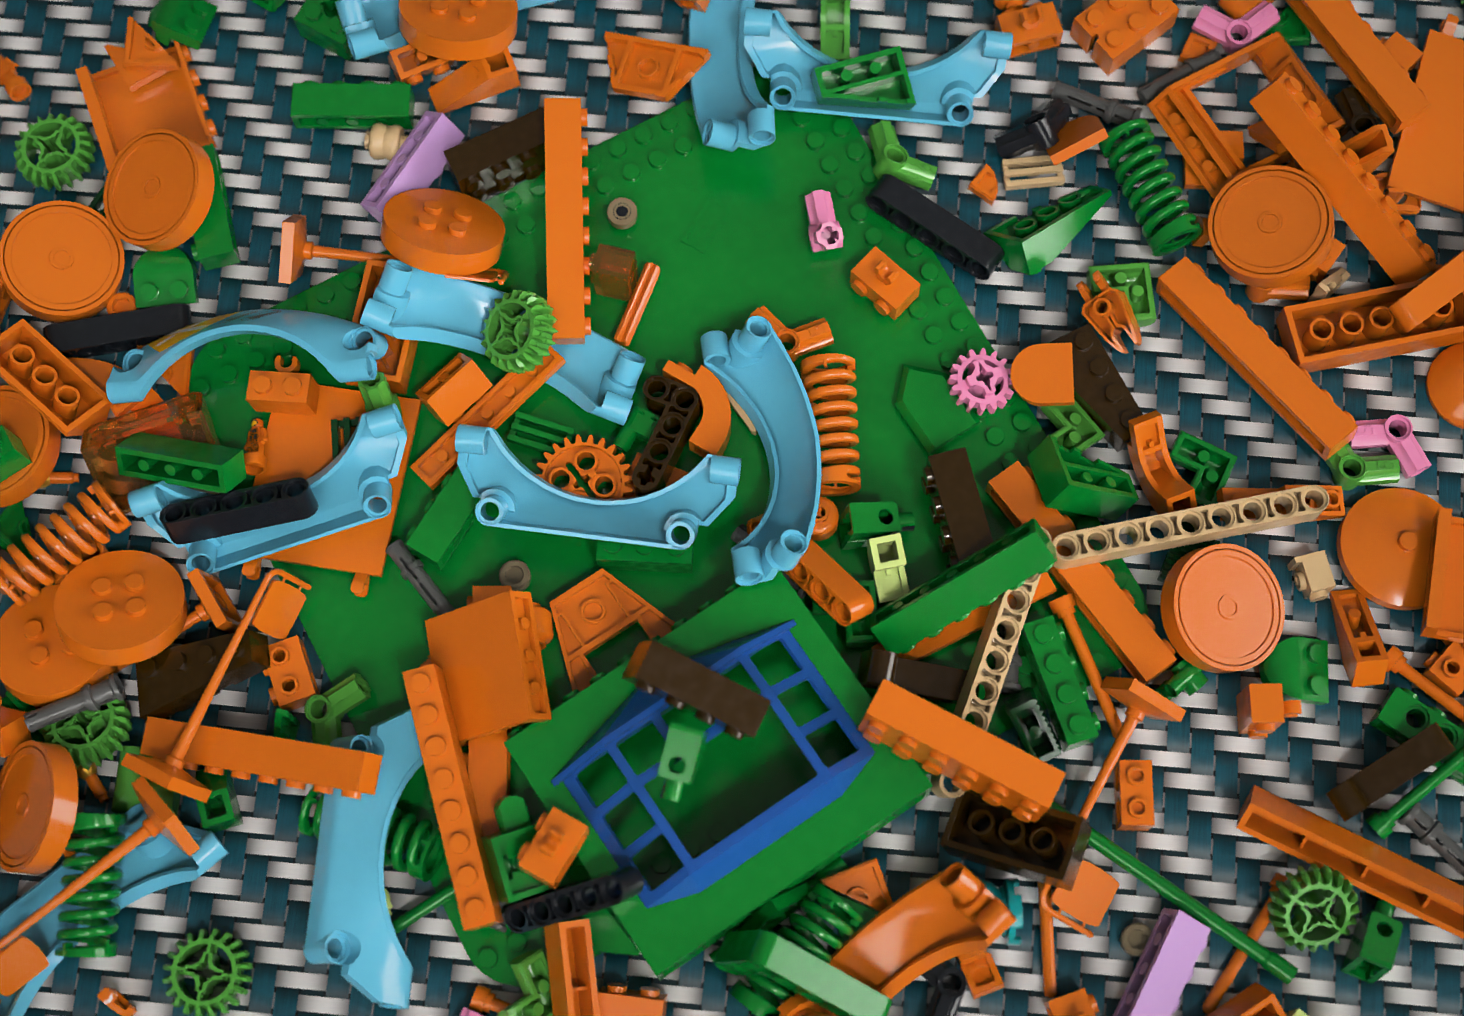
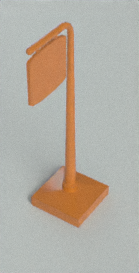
M293 214L282 222L279 283H293L303 274L305 260H312L313 257L367 262V259L384 262L388 259L398 260L393 255L314 245L313 242L307 241L306 215ZM489 268L476 274H445L444 277L487 283L498 281L499 285H503L509 273L502 269Z
M199 568L186 574L200 603L195 606L193 612L187 615L181 633L200 621L206 622L209 619L216 628L230 634L235 633L242 618L220 579ZM130 664L117 666L114 673L121 671Z
M275 568L270 570L263 578L172 753L167 754L163 761L126 752L120 765L168 790L206 803L212 791L182 769L185 764L183 759L271 578L274 575L283 577L282 581H271L251 624L259 631L282 640L287 638L306 600V596L301 592V589L311 590V585L282 569ZM287 579L293 582L294 584L298 585L299 588L297 589L285 583V580Z
M1106 676L1101 684V689L1127 707L1125 711L1126 718L1078 816L1085 819L1090 814L1138 722H1142L1144 717L1181 722L1186 713L1185 709L1135 678ZM1082 859L1072 891L1056 887L1050 898L1059 907L1058 912L1046 903V894L1051 885L1044 883L1040 891L1039 903L1042 909L1049 915L1085 936L1092 938L1094 936L1093 932L1086 929L1085 925L1088 924L1095 927L1100 925L1120 885L1107 872ZM1063 910L1070 916L1083 922L1082 925H1079L1078 923L1074 922L1068 917L1062 915L1061 911Z
M140 776L131 783L148 817L142 822L143 826L0 940V949L10 943L0 951V994L10 997L49 966L48 959L41 949L29 938L19 935L150 836L156 837L161 833L189 857L200 849L175 814L143 776Z

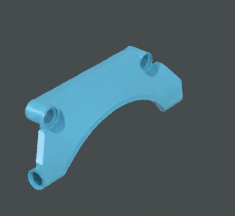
M746 7L743 32L745 35L744 46L762 78H770L769 98L772 106L778 110L964 127L972 121L974 116L973 98H982L1005 70L1006 61L1011 56L1013 43L1012 32L980 29L951 51L922 64L906 67L916 104L911 110L818 104L810 78L813 69L840 61L825 55L802 39L789 25L780 11ZM785 88L790 93L786 96H780L776 91ZM958 105L967 107L963 112L957 113L953 111V108Z
M395 403L361 414L353 435L340 454L324 469L306 479L319 506L317 512L307 519L178 545L171 541L159 519L162 509L172 503L214 494L160 481L130 491L128 493V503L135 517H143L148 526L178 549L182 547L187 549L186 567L189 572L199 568L212 574L388 516L392 508L393 493L389 479L398 476L407 440V430Z
M459 424L455 435V451L458 452L457 465L472 496L481 498L476 505L475 516L481 524L492 527L684 550L695 541L699 525L709 526L734 500L741 472V458L708 454L685 476L657 491L631 498H593L563 490L534 474L510 451L494 428ZM487 502L495 503L498 506V517L494 518L487 514L485 508ZM677 526L686 527L690 532L689 540H678L674 535V528Z
M411 709L402 711L371 726L369 736L353 735L339 737L330 744L333 747L382 755L375 795L362 793L360 800L341 796L342 789L334 788L333 795L324 793L306 941L304 944V955L308 962L312 964L342 965L341 976L371 1002L379 1003V1007L391 1009H409L413 974L412 964L400 945L390 919L386 903L383 868L385 843L393 811L406 784L424 763Z
M141 803L134 805L125 813L128 814L127 823L118 827V831L124 833L126 839L142 827V822L148 818ZM183 825L200 847L190 857L161 833L156 837L150 836L126 854L122 861L112 865L119 867L123 871V876L119 880L107 883L118 885L122 892L119 897L108 899L107 901L117 903L121 910L157 890L196 880L229 852L212 831ZM118 845L105 846V847L115 848V847H117ZM76 852L71 857L91 856L92 854ZM61 864L0 913V940L66 888V886L60 883L63 876L83 874L85 871L66 869ZM80 889L77 892H87L93 890ZM61 903L19 935L29 938L41 949L48 959L49 966L10 997L0 994V1016H24L42 984L64 958V956H56L55 950L63 948L64 942L73 943V947L79 943L57 939L56 933L58 930L94 927L60 922L57 919L58 914L62 911L93 908ZM8 943L6 946L0 949V951L7 947L10 943Z

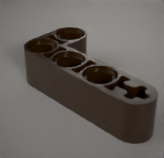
M659 375L649 377L643 384L646 407L649 411L661 417L633 471L632 481L636 496L649 494L666 486L701 412L698 393L695 389ZM655 392H663V393H664V394H663L662 396H660V397H652V396H651V395L654 394ZM682 403H692V405L688 408L680 407ZM671 428L679 429V432L675 434L667 433ZM658 454L667 455L663 460L653 459Z
M871 649L861 652L857 679L863 687L878 690L883 679H886L921 698L957 704L968 670L899 658L898 654L894 652ZM980 683L976 686L975 690L977 697L979 695Z
M1435 722L1325 795L1345 822L1455 751L1456 748L1437 722Z

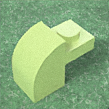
M896 533L868 539V560L870 571L875 580L878 603L893 601L908 593L910 590L904 567L907 562L901 534Z

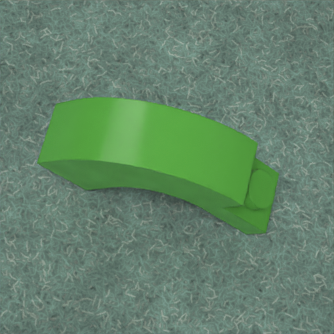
M820 0V52L838 61L850 59V0Z

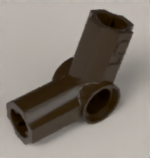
M1353 86L1343 89L1334 96V103L1338 112L1347 123L1345 125L1346 128L1339 132L1342 143L1360 134L1357 131L1358 129L1367 130L1378 125L1377 118L1370 113L1363 96Z

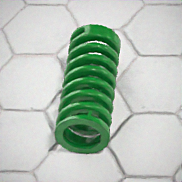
M1140 118L1115 127L1107 133L1109 137L1099 142L1098 146L1104 157H1108V166L1112 171H1115V180L1118 184L1122 185L1121 192L1124 197L1129 199V208L1136 212V222L1143 226L1142 235L1146 238L1152 255L1159 257L1186 247L1200 236L1203 229L1199 223L1194 224L1197 219L1194 214L1182 215L1189 209L1190 204L1185 199L1177 200L1182 195L1183 190L1179 186H1171L1176 176L1172 172H1164L1168 168L1169 162L1164 158L1157 159L1161 155L1162 148L1157 144L1150 145L1154 141L1155 135L1151 132L1148 121ZM1139 128L1133 135L1130 136L1129 131ZM1124 134L1126 135V137H1128L1125 140L1115 143ZM1129 156L1123 162H1119L1121 157ZM1135 170L1130 175H1126L1128 171ZM1143 183L1137 189H1132L1134 185ZM1151 196L1145 202H1139L1142 198ZM1159 209L1152 216H1146L1148 212ZM1170 221L1159 230H1153L1156 225ZM1190 233L1183 239H1180L1178 241L1174 240V238L1180 235Z
M312 787L302 805L298 828L301 834L310 837L315 835L319 839L324 793H322L318 801L316 797L320 792L313 791ZM314 803L317 805L314 813L313 822L309 824V813L312 804ZM395 807L387 832L384 866L392 865L397 872L403 873L408 871L411 877L428 882L436 874L445 857L439 825L437 823L433 830L432 821L429 819H423L417 825V816L414 813H407L402 818L401 809ZM391 845V852L387 854L386 850ZM407 850V857L402 860V856Z
M77 812L72 834L91 836L93 838L69 839L65 850L92 855L67 857L63 859L62 866L66 869L87 871L114 849L105 846L119 845L126 839L125 834L118 831V827L127 823L128 814ZM110 866L81 888L93 891L76 892L62 903L93 909L62 911L58 914L57 918L60 922L94 927L58 930L56 933L57 939L87 943L88 946L73 947V943L64 942L63 948L55 950L56 956L82 958L117 956V942L112 938L105 937V935L114 934L119 929L116 921L107 919V917L115 916L120 912V906L117 903L107 901L121 895L122 889L118 885L107 883L119 880L123 876V871L119 867ZM82 874L65 875L61 878L60 883L67 887Z
M817 882L807 895L811 900L805 899L800 902V909L806 917L798 913L791 914L789 916V923L795 931L787 927H781L777 934L815 957L829 963L832 960L831 954L812 934L833 948L841 949L843 946L842 940L823 920L844 934L852 935L854 933L853 926L857 928L863 922V918L835 893L820 882ZM764 975L744 976L756 992L746 987V984L741 979L728 991L755 1016H767L768 1013L773 1016L781 1014L777 1010L781 1004L771 993L783 1001L796 995L792 990Z

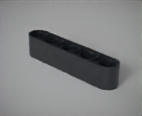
M883 174L866 196L865 201L874 212L980 280L989 279L1004 257L1003 249L996 242L890 174Z
M176 303L56 323L43 328V337L66 358H88L137 349V345H148L167 334L191 325V309L187 304Z
M299 477L229 491L226 494L219 493L172 503L162 509L159 519L171 541L179 545L307 519L317 512L319 506L308 481Z
M624 866L557 887L556 890H547L529 896L507 907L505 922L512 932L519 934L612 907L641 893L644 887L643 876L637 868Z

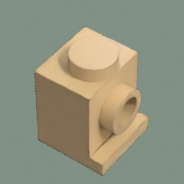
M1325 550L1294 557L1287 565L1289 571L1295 570L1296 572L1294 573V582L1297 590L1302 591L1304 599L1309 598L1310 602H1317L1328 598V593L1336 586Z

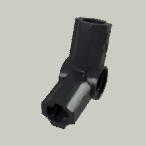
M1059 98L1051 100L1040 113L1030 116L1022 125L995 135L994 140L1000 157L1011 159L1033 149L1038 152L1054 146L1059 141L1057 133L1069 121V115L1072 113L1070 105L1064 103Z
M946 960L922 974L935 988L925 1016H956L966 992V976L961 970ZM952 975L959 978L962 984L959 991L949 993L943 988L942 982L947 976Z

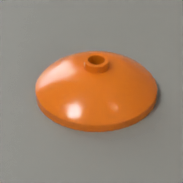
M1464 343L1455 344L1443 350L1431 363L1426 376V392L1433 409L1446 422L1461 429H1464Z

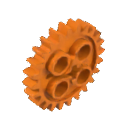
M577 434L575 443L571 444L569 439L565 437V447L560 448L554 443L555 453L553 455L547 452L543 453L548 462L546 464H536L538 469L542 471V474L536 475L554 485L556 478L559 476L569 477L568 485L561 489L578 495L589 497L585 490L579 487L576 478L566 467L568 463H571L582 480L588 483L591 492L596 498L620 499L625 496L634 495L633 489L626 486L633 483L632 476L625 475L632 470L630 464L621 465L626 459L624 453L614 456L617 450L616 445L613 444L606 449L605 438H602L598 444H594L593 435H589L587 442H582L580 435ZM584 458L595 460L594 466L588 470L581 469L579 467L580 462ZM603 482L613 484V489L608 494L598 493L597 488Z

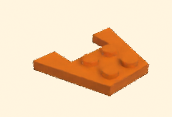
M603 568L549 602L572 691L578 689L581 692L591 685L589 681L597 675L585 656L636 622L639 623L649 639L658 635L661 638L671 632L670 628L675 624V622Z

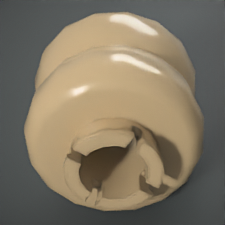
M375 123L371 131H366L364 146L366 150L369 149L370 156L373 159H387L391 161L409 135H405L404 129L400 125L388 126L383 123Z

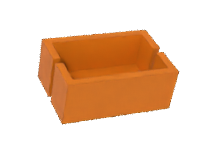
M1098 0L1074 18L1070 36L1086 53L1091 51L1095 36L1098 38L1095 41L1091 59L1109 76L1171 29L1175 24L1180 9L1172 0Z

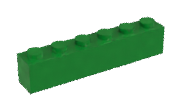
M1033 518L872 613L870 629L886 651L905 654L926 637L933 638L937 636L950 623L966 619L974 609L981 605L988 606L992 604L1005 591L1021 587L1026 579L1034 574H1043L1050 570L1054 563L1057 562L1056 548L1036 519Z

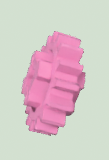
M982 348L978 355L971 349L966 357L960 355L956 361L957 364H953L949 371L953 375L949 376L947 383L954 385L949 394L958 395L959 398L956 405L967 404L966 412L968 413L972 408H976L978 416H982L985 409L992 415L995 413L997 406L1003 409L1007 404V400H1010L1014 394L1011 390L1013 387L1009 378L1011 368L1006 369L1004 367L1007 362L1006 358L1000 361L996 359V351L991 356L986 355L985 348ZM968 368V376L965 380H962L963 372ZM998 384H1001L1000 392L997 395H995V387H997Z

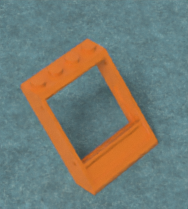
M1278 31L1169 85L1147 104L1213 199L1237 175L1260 166L1282 165L1294 157L1289 151L1281 154L1275 152L1245 167L1191 90L1254 60L1269 82H1272L1283 72H1286L1289 77H1294L1302 87L1301 92L1308 100H1312L1317 104L1321 111V117L1327 124L1333 125L1337 131L1347 124Z

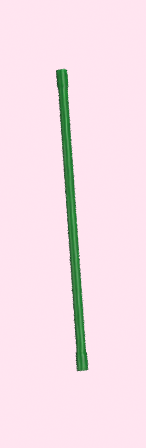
M858 670L854 674L856 678L858 675ZM864 687L868 694L872 697L875 696L876 689ZM1055 801L1050 806L1051 809L1072 814ZM1092 828L1088 841L1089 846L1194 919L1209 927L1213 932L1258 962L1263 969L1286 985L1293 980L1298 972L1297 967L1274 951H1270Z

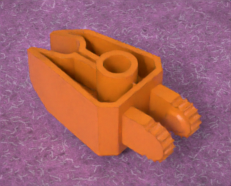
M1097 270L1092 276L1094 282L1102 291L1100 294L1094 297L1090 288L1083 281L1076 284L1078 291L1086 302L1083 304L1081 314L1107 343L1119 352L1127 354L1129 352L1121 339V333L1125 330L1134 344L1140 346L1142 344L1140 327L1125 292L1111 288L1100 271Z

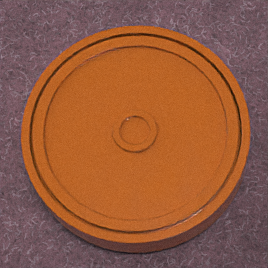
M399 0V29L402 36L417 50L436 58L452 61H471L487 58L507 48L516 36L518 16L516 0Z
M151 129L132 138L115 157L105 181L103 204L106 219L111 229L125 242L153 252L171 250L186 242L199 229L212 203L214 172L210 158L196 141L170 129Z
M1266 165L1247 170L1230 180L1220 190L1212 203L1208 216V235L1212 251L1220 266L1230 276L1247 285L1261 288H1277L1296 283L1314 272L1323 263L1331 249L1335 235V222L1330 198L1322 185L1302 170L1283 165Z
M437 188L413 189L393 196L384 206L380 229L383 245L395 258L416 269L440 275H471L491 268L500 259L505 236V225L502 218L489 205L460 192Z
M60 200L34 205L16 216L2 235L0 241V275L3 285L9 296L20 308L39 319L62 323L90 318L107 307V303L119 292L122 285L125 256L121 239L111 229L108 220L88 206Z
M0 385V425H3L21 439L32 463L0 483V508L16 504L36 492L52 473L61 448V432L10 385Z
M1223 543L1193 550L1181 557L1173 565L1162 587L1160 610L1166 635L1179 655L1198 669L1211 673H1229L1250 669L1263 662L1278 644L1285 618L1284 599L1280 585L1270 567L1258 555L1244 547Z
M118 550L94 556L72 569L64 577L56 590L53 612L60 637L71 652L92 663L119 666L149 659L171 645L185 625L188 605L182 579L170 563L151 553L136 550Z
M60 584L41 588V593L36 597L30 596L32 600L22 608L16 603L12 604L0 618V680L14 697L32 706L44 707L81 691L83 685L88 683L94 685L109 679V675L113 674L117 666L100 665L86 661L71 652L63 643L53 612L54 596Z
M40 741L23 742L8 756L0 771V867L7 872L43 874L56 864L68 844L77 813L78 777L73 758L62 745Z

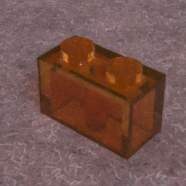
M599 243L597 253L591 254L588 270L592 271L591 283H594L596 294L629 302L639 275L635 251Z

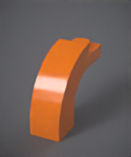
M668 360L662 369L663 377L695 389L703 411L701 422L689 439L690 450L703 458L708 454L722 456L731 435V407L723 385L703 365L700 366L696 374H693V370L686 364L681 362L675 364Z
M1155 410L1128 420L1131 441L1127 443L1130 460L1138 482L1156 513L1159 515L1197 507L1195 489L1179 475L1170 458L1162 414Z

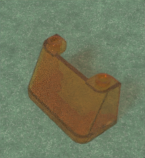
M192 392L96 423L84 430L80 451L93 481L97 480L125 514L131 512L128 503V493L157 483V481L119 475L115 452L116 445L133 434L143 432L220 446L207 404L201 392Z

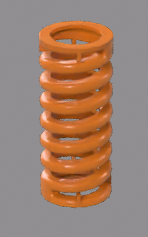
M817 354L803 359L800 363L801 380L807 392L814 417L817 415L826 417L818 420L815 419L818 431L827 432V434L819 435L820 447L831 448L821 451V463L839 464L821 468L820 496L849 495L861 489V477H858L861 474V470L858 466L849 465V463L856 462L860 458V453L850 448L859 443L858 435L850 433V431L858 428L859 422L856 418L849 417L858 411V406L856 403L848 401L857 395L856 388L848 385L856 380V373L854 372L856 370V361L853 357L845 354ZM836 362L845 364L842 367L834 369L815 368L820 365H823L824 368H828L827 363ZM814 384L826 385L818 388L813 387ZM815 400H820V401H826V402H821V403L816 404V403H814L813 401H815ZM834 483V486L823 485V484ZM837 483L847 484L849 486L838 487Z
M97 480L86 489L91 495H96L100 501L98 505L85 492L77 494V500L91 522L70 502L63 504V510L77 532L57 513L53 512L49 515L50 522L64 544L43 523L36 524L35 531L44 542L50 554L29 534L24 533L21 536V541L37 566L16 545L9 544L7 546L8 553L15 561L24 578L0 556V586L19 607H24L26 603L32 600L30 596L36 597L41 593L39 582L46 586H51L55 583L53 571L61 576L66 575L69 572L67 561L74 565L81 564L83 556L79 549L86 554H94L97 548L93 538L101 544L110 542V534L106 527L114 533L120 534L132 525L122 509Z

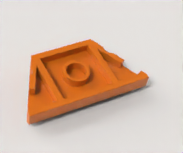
M607 31L604 34L609 54L607 55L608 65L611 69V87L615 93L669 102L711 57L709 50Z

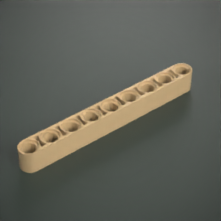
M1308 485L1062 533L1054 538L1052 544L1055 548L1058 546L1067 547L1071 551V556H1061L1056 550L1057 562L1054 563L1053 567L1068 569L1315 520L1329 504V495L1319 485ZM1305 498L1313 499L1317 504V508L1309 507L1305 502ZM1274 504H1280L1285 507L1287 514L1278 513L1274 508ZM1243 510L1252 511L1256 516V520L1247 519L1243 514ZM1212 516L1221 517L1225 521V526L1216 525L1212 520ZM1181 522L1191 523L1195 532L1185 531L1181 526ZM1150 528L1160 529L1164 534V538H1155L1151 534ZM1119 534L1129 535L1133 540V544L1127 545L1121 542ZM1088 541H1098L1102 545V550L1095 551L1091 549Z
M1041 527V528L1043 529V531L1045 532V534H1046V535L1048 536V538L1050 539V541L1052 542L1051 535H1050V533L1048 532V530H1046L1045 528ZM1036 573L1029 577L1021 587L1015 590L1009 589L991 604L953 715L965 720L967 714H971L975 719V726L986 732L1041 574ZM1009 594L1016 598L1017 606L1015 609L1008 605L1007 597ZM999 623L1006 628L1005 639L1000 638L997 634ZM989 653L996 659V666L993 670L986 663V657ZM979 683L984 686L986 691L983 700L977 697L975 691ZM941 773L940 775H931L930 782L933 785L931 791L937 797L957 798L965 793L964 790L959 789L955 785L950 792L946 791L943 785L945 776Z

